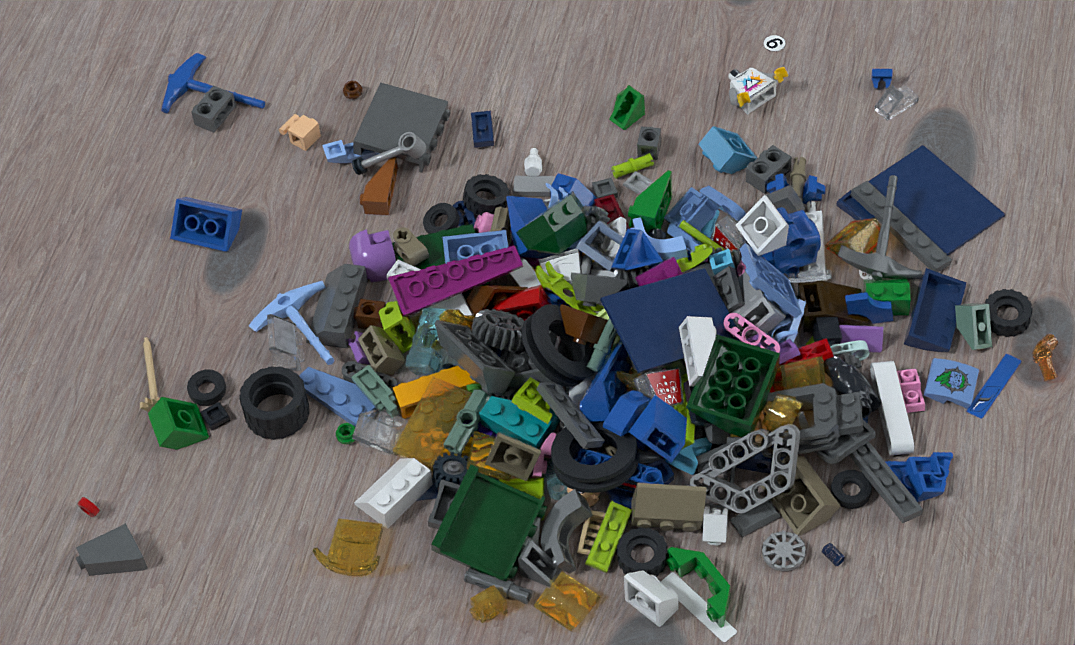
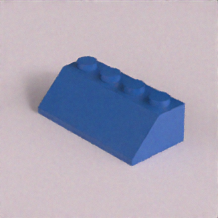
M621 340L605 359L600 371L597 372L586 394L580 401V411L589 422L605 421L618 399L627 392L632 379H634L631 366L626 361L628 353Z

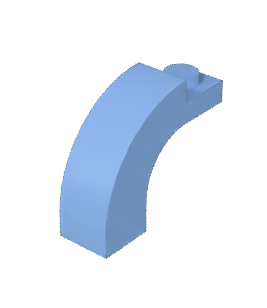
M641 217L632 219L634 228L630 229L642 230L663 262L671 257H674L676 260L688 257L682 236L670 239L652 238L646 234ZM662 262L655 263V264H651V265H648V266L655 267L656 265H658V264H660V263H662Z

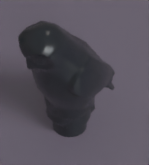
M835 355L824 361L822 364L824 372L830 377L832 381L831 388L835 389L837 395L860 392L862 418L868 417L871 412L876 411L880 407L881 401L878 399L870 383L858 369L848 365Z

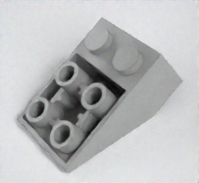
M745 271L737 278L744 305L731 313L740 314L767 334L785 319L786 315L775 301L772 303L765 297L763 291L760 289L756 290L749 283L750 277ZM735 317L733 321L737 328L740 329L742 335L743 330L748 325L744 323L743 327L738 324L739 319ZM749 330L746 332L745 338L748 339L758 333L755 330Z

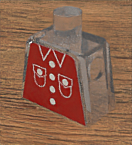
M727 215L715 225L712 240L724 249H730L731 252L736 249L739 253L740 248L744 245L743 236L735 226L738 223L737 220Z
M679 368L645 373L633 379L637 391L651 400L656 395L673 408L684 402Z

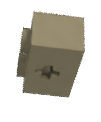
M371 325L358 338L374 371L393 375L405 362L399 348L383 328Z

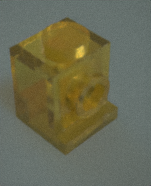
M495 585L470 598L472 607L470 608V613L476 621L480 620L481 623L494 619L500 612L504 615L508 613L506 600Z

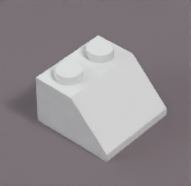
M642 570L628 573L624 576L625 600L657 626L661 627L679 609L678 596L671 588H665L654 575H649Z

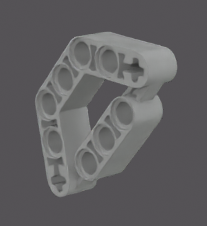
M787 424L771 433L764 429L751 432L710 456L709 468L694 475L690 480V486L701 487L699 480L704 479L703 483L708 485L704 486L706 487V498L737 513H745L790 489L794 484L800 442L798 427L793 424ZM788 431L789 434H792V438L787 440V436H784L783 433ZM757 434L764 437L765 442L763 446L757 445L755 441ZM784 444H787V446H790V445H791L792 447H781V446L784 445ZM738 445L743 446L745 449L743 457L738 456L736 453ZM774 445L771 474L766 478L743 489L717 477ZM782 452L789 454L790 461L788 464L781 461L780 455ZM718 456L725 459L726 464L724 468L717 465ZM780 474L786 477V486H781L778 483L777 478ZM760 485L766 487L768 491L766 497L759 495L758 488ZM720 487H724L727 490L726 498L720 497L718 493ZM740 496L747 499L748 506L746 508L740 506Z

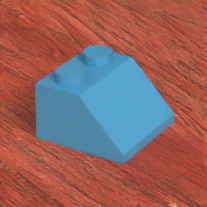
M715 126L709 130L698 144L703 150V155L713 162L714 169L720 173L734 174L746 168L750 162H754L757 159L738 133Z

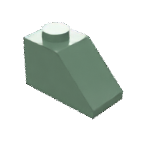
M970 303L956 305L957 328L971 349L977 350L992 347L989 304Z

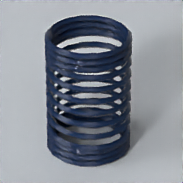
M828 543L823 547L822 553L835 566H839L845 560V556L832 543Z

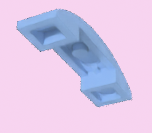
M342 140L322 145L327 161L331 163H352L353 160L360 157L365 160L380 154L367 149L363 150L362 155L354 154L353 142L343 145Z

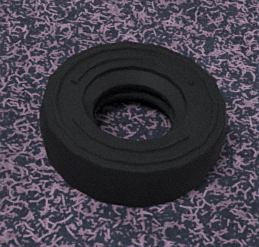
M438 203L426 212L423 218V226L428 234L458 227L460 217L457 210L451 204ZM442 215L448 216L447 221L442 226H435V221L438 217Z
M205 369L191 376L187 384L189 398L194 403L200 406H210L222 400L226 393V384L224 377L219 372ZM211 382L215 385L213 391L209 393H201L199 391V387L203 383Z
M844 470L833 478L831 494L841 507L857 509L869 501L872 494V486L862 472ZM847 483H854L859 486L860 492L850 496L845 494L842 488Z

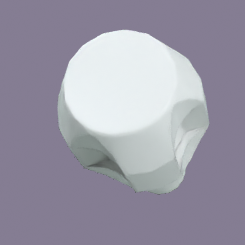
M536 148L530 150V155L524 161L527 176H539L542 172V160Z

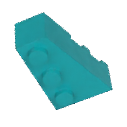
M491 396L479 413L481 425L497 434L498 432L540 449L546 438L554 432L560 423V418L551 408L549 413H552V418L547 424L527 411L519 409L517 405L511 402L512 400Z

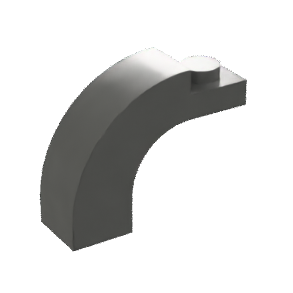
M576 489L563 496L553 506L545 519L541 533L542 550L552 558L553 563L558 569L562 568L568 574L576 570L569 551L570 536L579 524L593 516L587 499Z

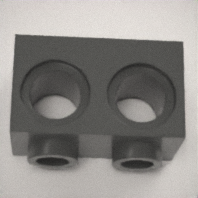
M213 85L191 111L194 124L214 133L236 107L233 93Z
M772 145L767 150H764L754 162L748 164L745 170L746 182L762 193H767V183L775 181V175L784 174L785 176L791 171L792 157Z

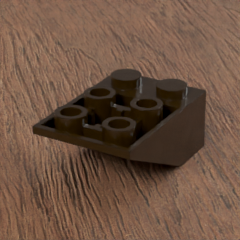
M823 280L798 282L797 299L806 302L804 314L801 318L804 332L812 331L816 317H837L839 325H868L867 317L859 314H848L845 296L862 293L861 289Z

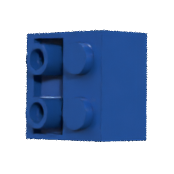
M654 395L628 432L672 463L685 445L687 418Z

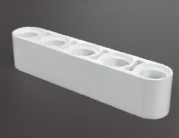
M894 361L871 363V379L874 391L881 401L878 409L889 454L914 453L913 436Z

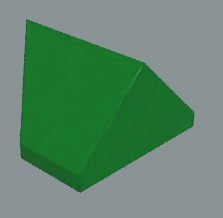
M628 85L627 88L617 94L613 113L609 120L621 129L626 130L645 115L644 95Z

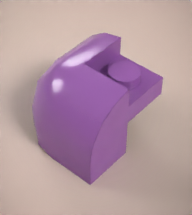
M366 229L354 235L349 242L353 265L365 266L367 279H370L371 282L388 280L387 273L396 262L389 231L368 234Z

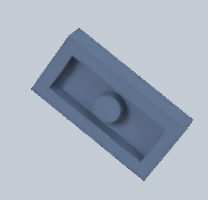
M598 221L582 238L576 248L608 271L614 272L615 269L611 268L614 259L611 260L590 244L599 231L619 245H621L624 237L601 221Z

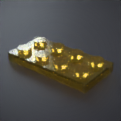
M433 376L396 443L393 454L401 458H415L433 471L434 461L445 450L443 444L457 421V414L460 410L464 409L472 393Z

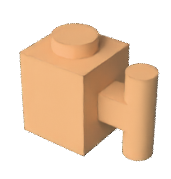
M294 114L279 128V132L282 135L288 132L290 142L304 151L321 137L318 122L305 115L299 117L297 114Z

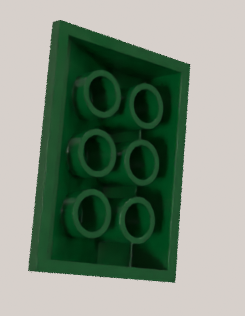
M716 334L703 376L695 384L686 409L729 434L744 437L754 432L779 369L780 353Z

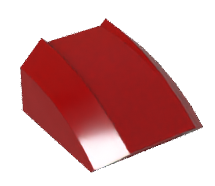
M538 285L509 296L493 309L509 312L512 315L516 314L517 317L525 321L542 306L552 304L542 285Z

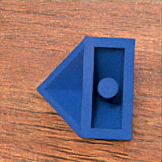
M627 229L611 268L630 270L663 262V260L642 230Z

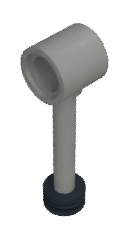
M406 132L400 137L398 147L365 160L361 157L352 161V167L357 175H361L367 172V167L402 153L416 159L425 153L426 144L413 132Z

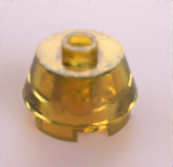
M777 394L773 402H767L763 410L766 416L762 423L770 432L781 426L793 424L803 402L795 399V396Z

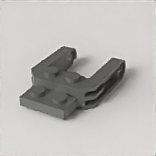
M822 383L771 392L763 407V413L786 414L814 409L815 427L799 430L798 454L831 449L838 442V438L841 435L863 432L860 392L837 395L835 389ZM771 402L777 403L775 406H768L766 404ZM789 432L783 433L784 436H787V440L792 438V434H789ZM764 438L761 440V446L764 445ZM784 444V445H782L781 447H792V446H791V445H790V446H787V444ZM767 448L762 451V454L765 457L773 458L774 448ZM782 452L780 457H785L788 453Z

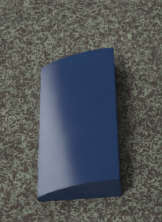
M926 268L920 279L903 344L927 351L949 352L956 327L955 306L961 305L967 282Z

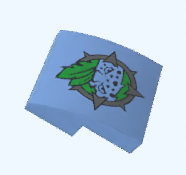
M934 358L931 363L924 396L942 404L948 400L968 409L972 404L979 369L956 361Z

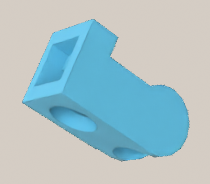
M729 249L709 255L714 275L728 266L735 268Z

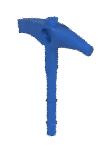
M196 53L187 59L174 74H169L168 86L161 108L163 113H169L172 104L185 94L188 89L206 93L213 87L212 85L193 80L197 68L206 59V56ZM231 92L237 102L262 109L265 107V101Z

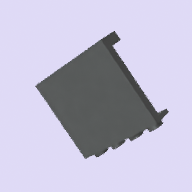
M380 82L353 140L354 154L362 155L364 149L383 153L398 147L399 139L404 133L413 132L425 142V153L416 159L404 153L396 157L419 164V172L422 173L425 165L428 166L430 163L431 151L436 150L438 136L443 134L444 122L449 120L451 110H448V101Z

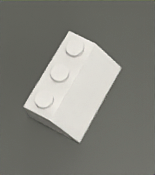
M400 458L354 503L358 508L388 529L433 485L431 471L415 458Z

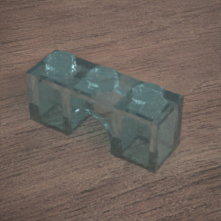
M429 307L423 309L405 364L415 375L428 376L439 372L443 357L435 349L431 348L433 342L438 339L435 322L440 320L454 323L456 319L446 309Z

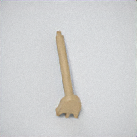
M145 337L143 346L150 399L145 398V402H140V409L149 412L160 398L157 394L151 343L148 337Z

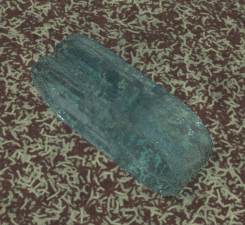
M552 458L549 459L546 469L548 494L552 499L560 500L568 494V487L557 478ZM555 485L565 487L562 492L552 490Z

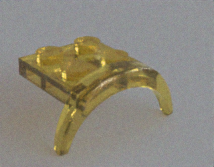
M338 518L328 556L324 555L318 548H314L313 553L316 559L332 572L347 576L369 575L377 569L380 562V556L377 555L376 557L383 532V524Z

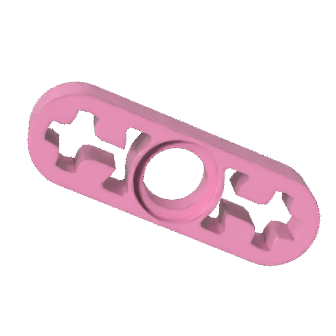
M730 313L725 317L724 328L741 342L756 346L760 343L762 336L766 338L764 343L768 346L771 343L774 344V350L778 353L780 352V346L776 340L740 314ZM736 317L739 319L738 324L743 327L744 323L748 325L743 330L742 336L737 334L740 332V329L737 327L729 328V319L733 320ZM755 330L758 333L757 341L753 343L748 342L745 338L746 332Z

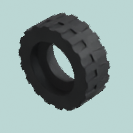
M478 174L467 180L463 193V204L475 215L482 216L485 212L494 214L495 208L507 207L506 197L509 196L510 190L502 179L489 174ZM481 191L489 192L495 195L496 199H482L476 193Z
M1002 289L994 291L985 300V304H989L992 333L994 332L998 336L1015 337L1018 334L1024 333L1029 328L1033 307H1031L1032 303L1026 295L1024 296L1021 292L1014 291L1013 289ZM1001 306L1013 307L1017 309L1018 317L1014 320L1002 319L998 317L997 309Z
M643 527L631 529L628 533L623 534V537L619 540V545H617V559L620 569L623 570L625 575L644 570L647 574L657 577L660 572L664 571V567L667 566V542H665L664 537L656 530ZM642 544L650 546L654 551L653 558L646 563L636 562L631 556V551L635 546Z

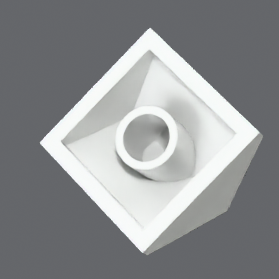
M764 195L735 225L758 256L786 246L789 225L769 198Z

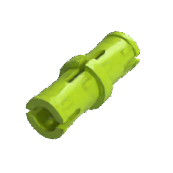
M648 153L636 159L629 158L627 162L612 166L611 169L612 171L614 170L612 172L613 176L617 179L635 171L638 172V170L654 166V162H651L653 160L651 154Z

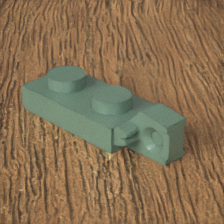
M367 365L351 377L352 381L380 412L385 409L391 418L399 414L397 406L394 404L397 400L393 392L370 365Z

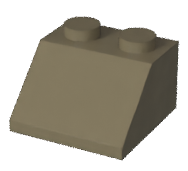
M498 432L485 464L527 481L541 454V450Z

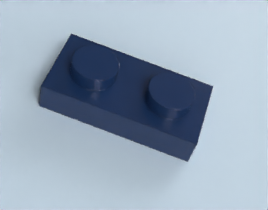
M491 110L472 112L474 148L494 146Z

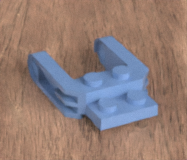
M711 186L702 188L700 192L691 187L664 219L670 223L667 233L673 238L682 236L686 250L691 252L695 250L694 246L700 244L690 234L678 227L683 220L701 232L707 222L714 218L718 209L738 222L747 213L734 201Z

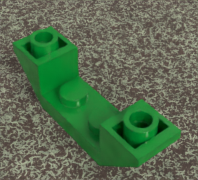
M674 547L667 549L668 559L666 562L671 571H676L680 577H683L695 569L699 578L705 579L708 583L709 590L714 596L707 599L706 614L711 622H716L722 628L725 625L730 601V585L704 552Z

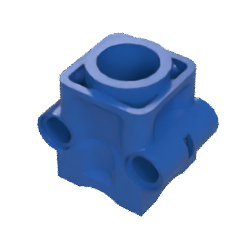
M781 207L777 208V210L789 225L786 246L761 256L782 274L786 273L791 279L799 273V267L816 263L817 254L821 247V239L817 226L808 218L803 210L788 214L786 209Z

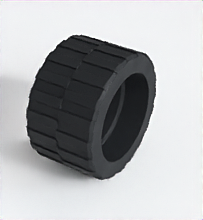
M281 366L262 368L252 373L244 381L240 389L239 400L245 421L249 429L257 436L259 435L262 438L271 440L283 439L295 434L308 420L310 409L304 383L299 375L289 368ZM281 394L293 398L288 405L276 411H263L257 408L264 399L273 395Z

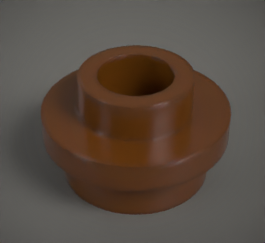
M348 81L343 88V94L348 99H356L363 92L362 86L357 81Z

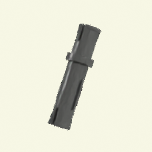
M469 568L464 576V582L501 594L505 599L512 598L528 604L532 598V590L517 586L510 580L503 581L472 568Z

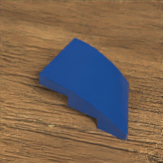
M933 452L930 457H909L907 461L885 462L914 499L920 502L944 493L953 453Z

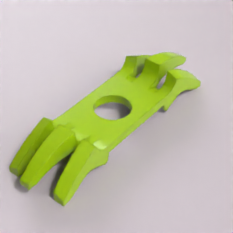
M549 261L545 264L548 275L539 265L536 267L535 273L542 287L552 290L572 308L595 316L597 314L593 311H602L604 309L603 305L596 304V307L583 305L584 301L576 300L573 286L564 279L563 274L557 273ZM563 290H570L574 296H566Z

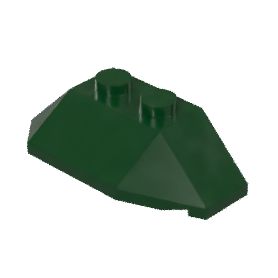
M572 191L519 229L516 234L527 250L559 255L587 234L585 208Z

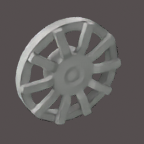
M782 530V532L770 534L763 542V559L767 565L775 570H794L805 559V544L797 534ZM782 537V542H780L777 538ZM774 540L777 545L771 544L770 542ZM794 540L798 542V544H795L793 546L791 545L794 542ZM766 547H770L775 550L766 552ZM800 547L802 549V553L798 551H793L794 549ZM775 554V557L772 561L767 557L769 555ZM793 555L800 556L797 562L792 557ZM777 560L782 561V565H777L775 562ZM790 560L793 563L786 566V561Z

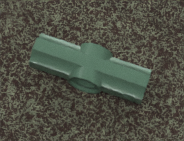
M474 389L464 409L460 410L457 414V421L443 444L444 448L449 452H454L455 455L463 452L470 437L478 430L479 413L491 396L482 390ZM465 420H472L470 424H463Z

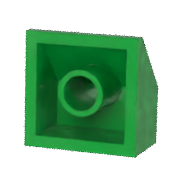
M864 279V293L867 292L872 299L877 301H890L893 316H909L911 297L910 284L907 279Z
M161 397L148 412L159 447L178 450L207 440L209 437L196 403Z

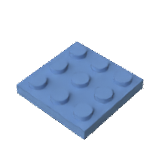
M745 243L740 248L741 260L746 266L745 271L750 277L749 283L756 290L760 289L763 291L765 297L772 303L775 301L784 314H790L796 319L802 312L790 280L761 255L758 256Z

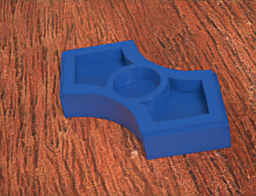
M867 292L845 296L848 314L863 315L869 318L872 324L894 321L890 301L874 300Z

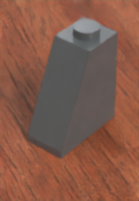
M126 523L76 547L79 554L76 557L81 570L86 568L89 576L144 571L148 569L144 557Z

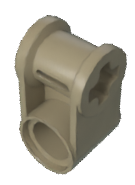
M401 227L394 231V250L405 263L416 266L429 258L426 247L408 228Z

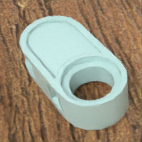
M862 340L830 346L835 356L850 353L862 361L870 354L867 343Z

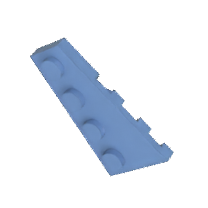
M308 367L299 375L304 383L306 394L357 429L378 410L354 383Z

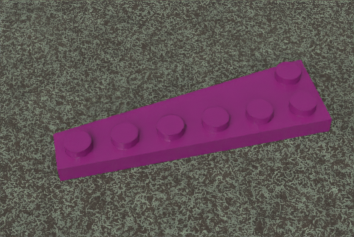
M511 246L459 261H450L443 265H434L418 271L388 277L401 311L404 317H407L524 266L516 247Z

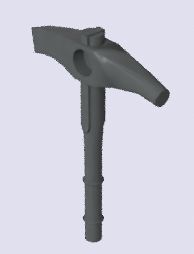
M895 175L889 177L876 253H860L841 245L838 253L839 258L851 266L872 275L873 280H881L882 278L921 279L922 277L921 270L907 268L886 256L892 211L894 210L893 204L897 190L898 177Z

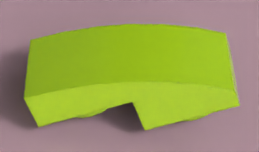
M707 244L694 246L695 250L691 251L692 260H688V257L676 260L681 271H687L704 261L713 252V247H707Z

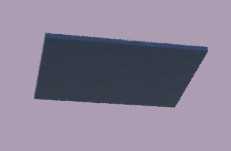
M924 145L868 181L886 198L889 177L891 175L897 176V190L893 205L947 255H950L1005 217V213Z
M705 268L604 296L600 299L638 373L685 359L679 326L687 316L712 318L717 335L740 341L724 328V319L730 313ZM732 319L728 320L730 323L729 328L737 327Z

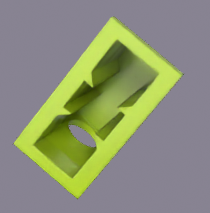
M397 301L388 302L379 311L385 332L402 353L421 343L410 317H404ZM402 327L406 333L401 334L399 332L400 328Z

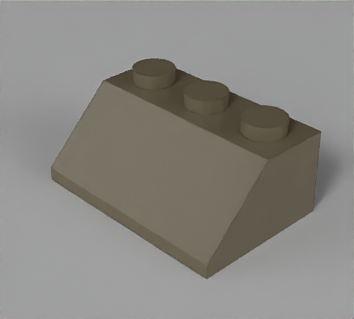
M789 454L782 461L785 464H788L790 461ZM798 456L793 486L770 499L793 532L798 536L827 522L841 507L803 456ZM780 474L777 478L778 483L781 486H786L787 479L784 475ZM760 485L764 492L767 494L768 491L766 487Z
M637 483L631 501V526L643 528L657 527L665 531L683 529L686 532H694L699 530L704 516L706 487Z

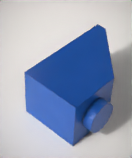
M558 173L551 185L558 192V200H561L563 197L559 187L563 188L568 194L573 191L583 206H594V199H597L577 178Z
M634 390L622 395L604 421L603 428L619 436L628 433L651 399L644 396L641 392Z

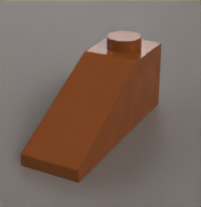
M396 156L388 159L365 185L364 193L360 195V205L363 206L365 214L389 215L399 169Z

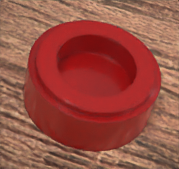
M82 497L77 503L78 507L90 517H95L100 512L99 508L85 497Z

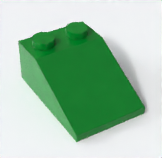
M667 170L636 197L634 205H630L628 210V217L631 218L629 222L630 228H634L632 219L641 217L646 234L652 229L661 230L665 220L664 217L672 200V171Z

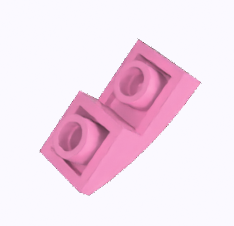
M906 369L897 371L907 413L925 411V402L920 390L921 382L917 370Z
M551 433L541 445V454L531 472L530 478H540L542 474L546 473L547 461L544 460V457H552L551 446L556 433Z

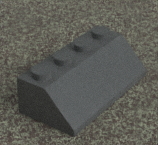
M343 264L327 274L324 283L326 288L321 292L310 326L312 332L324 346L348 348V339L351 338L356 319L353 317L354 309L358 307L360 299H363L368 283L365 266Z
M436 320L435 327L439 342L447 351L446 354L458 362V366L466 370L470 374V378L482 386L484 392L490 395L494 393L503 395L515 372L489 346L479 342V339L474 337L472 330L468 326Z

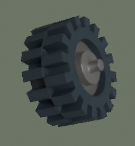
M450 452L449 456L447 453H443V457L439 455L433 465V483H435L437 488H439L441 480L461 485L472 461H468L466 455L462 458V453H458L457 456L454 455V452Z

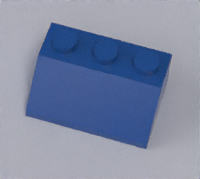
M189 197L178 198L175 204L170 239L227 252L239 231L242 209Z

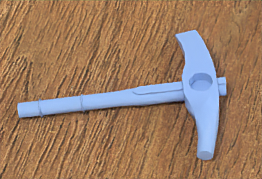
M323 281L296 288L284 294L279 293L276 299L268 304L249 324V327L257 332L269 323L274 322L273 317L279 319L289 317L327 365L334 363V358L329 350L323 346L319 338L316 337L298 312L315 293L326 288Z

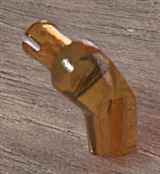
M1053 334L1045 335L1035 345L1032 352L1033 362L1039 365L1044 382L1058 378L1051 359L1053 358L1052 351L1059 343Z

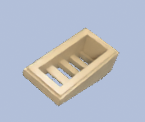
M591 510L593 516L584 521L577 554L589 555L590 550L584 549V546H592L594 541L586 540V538H596L597 533L588 531L589 529L599 530L600 526L590 523L591 521L602 523L606 513Z

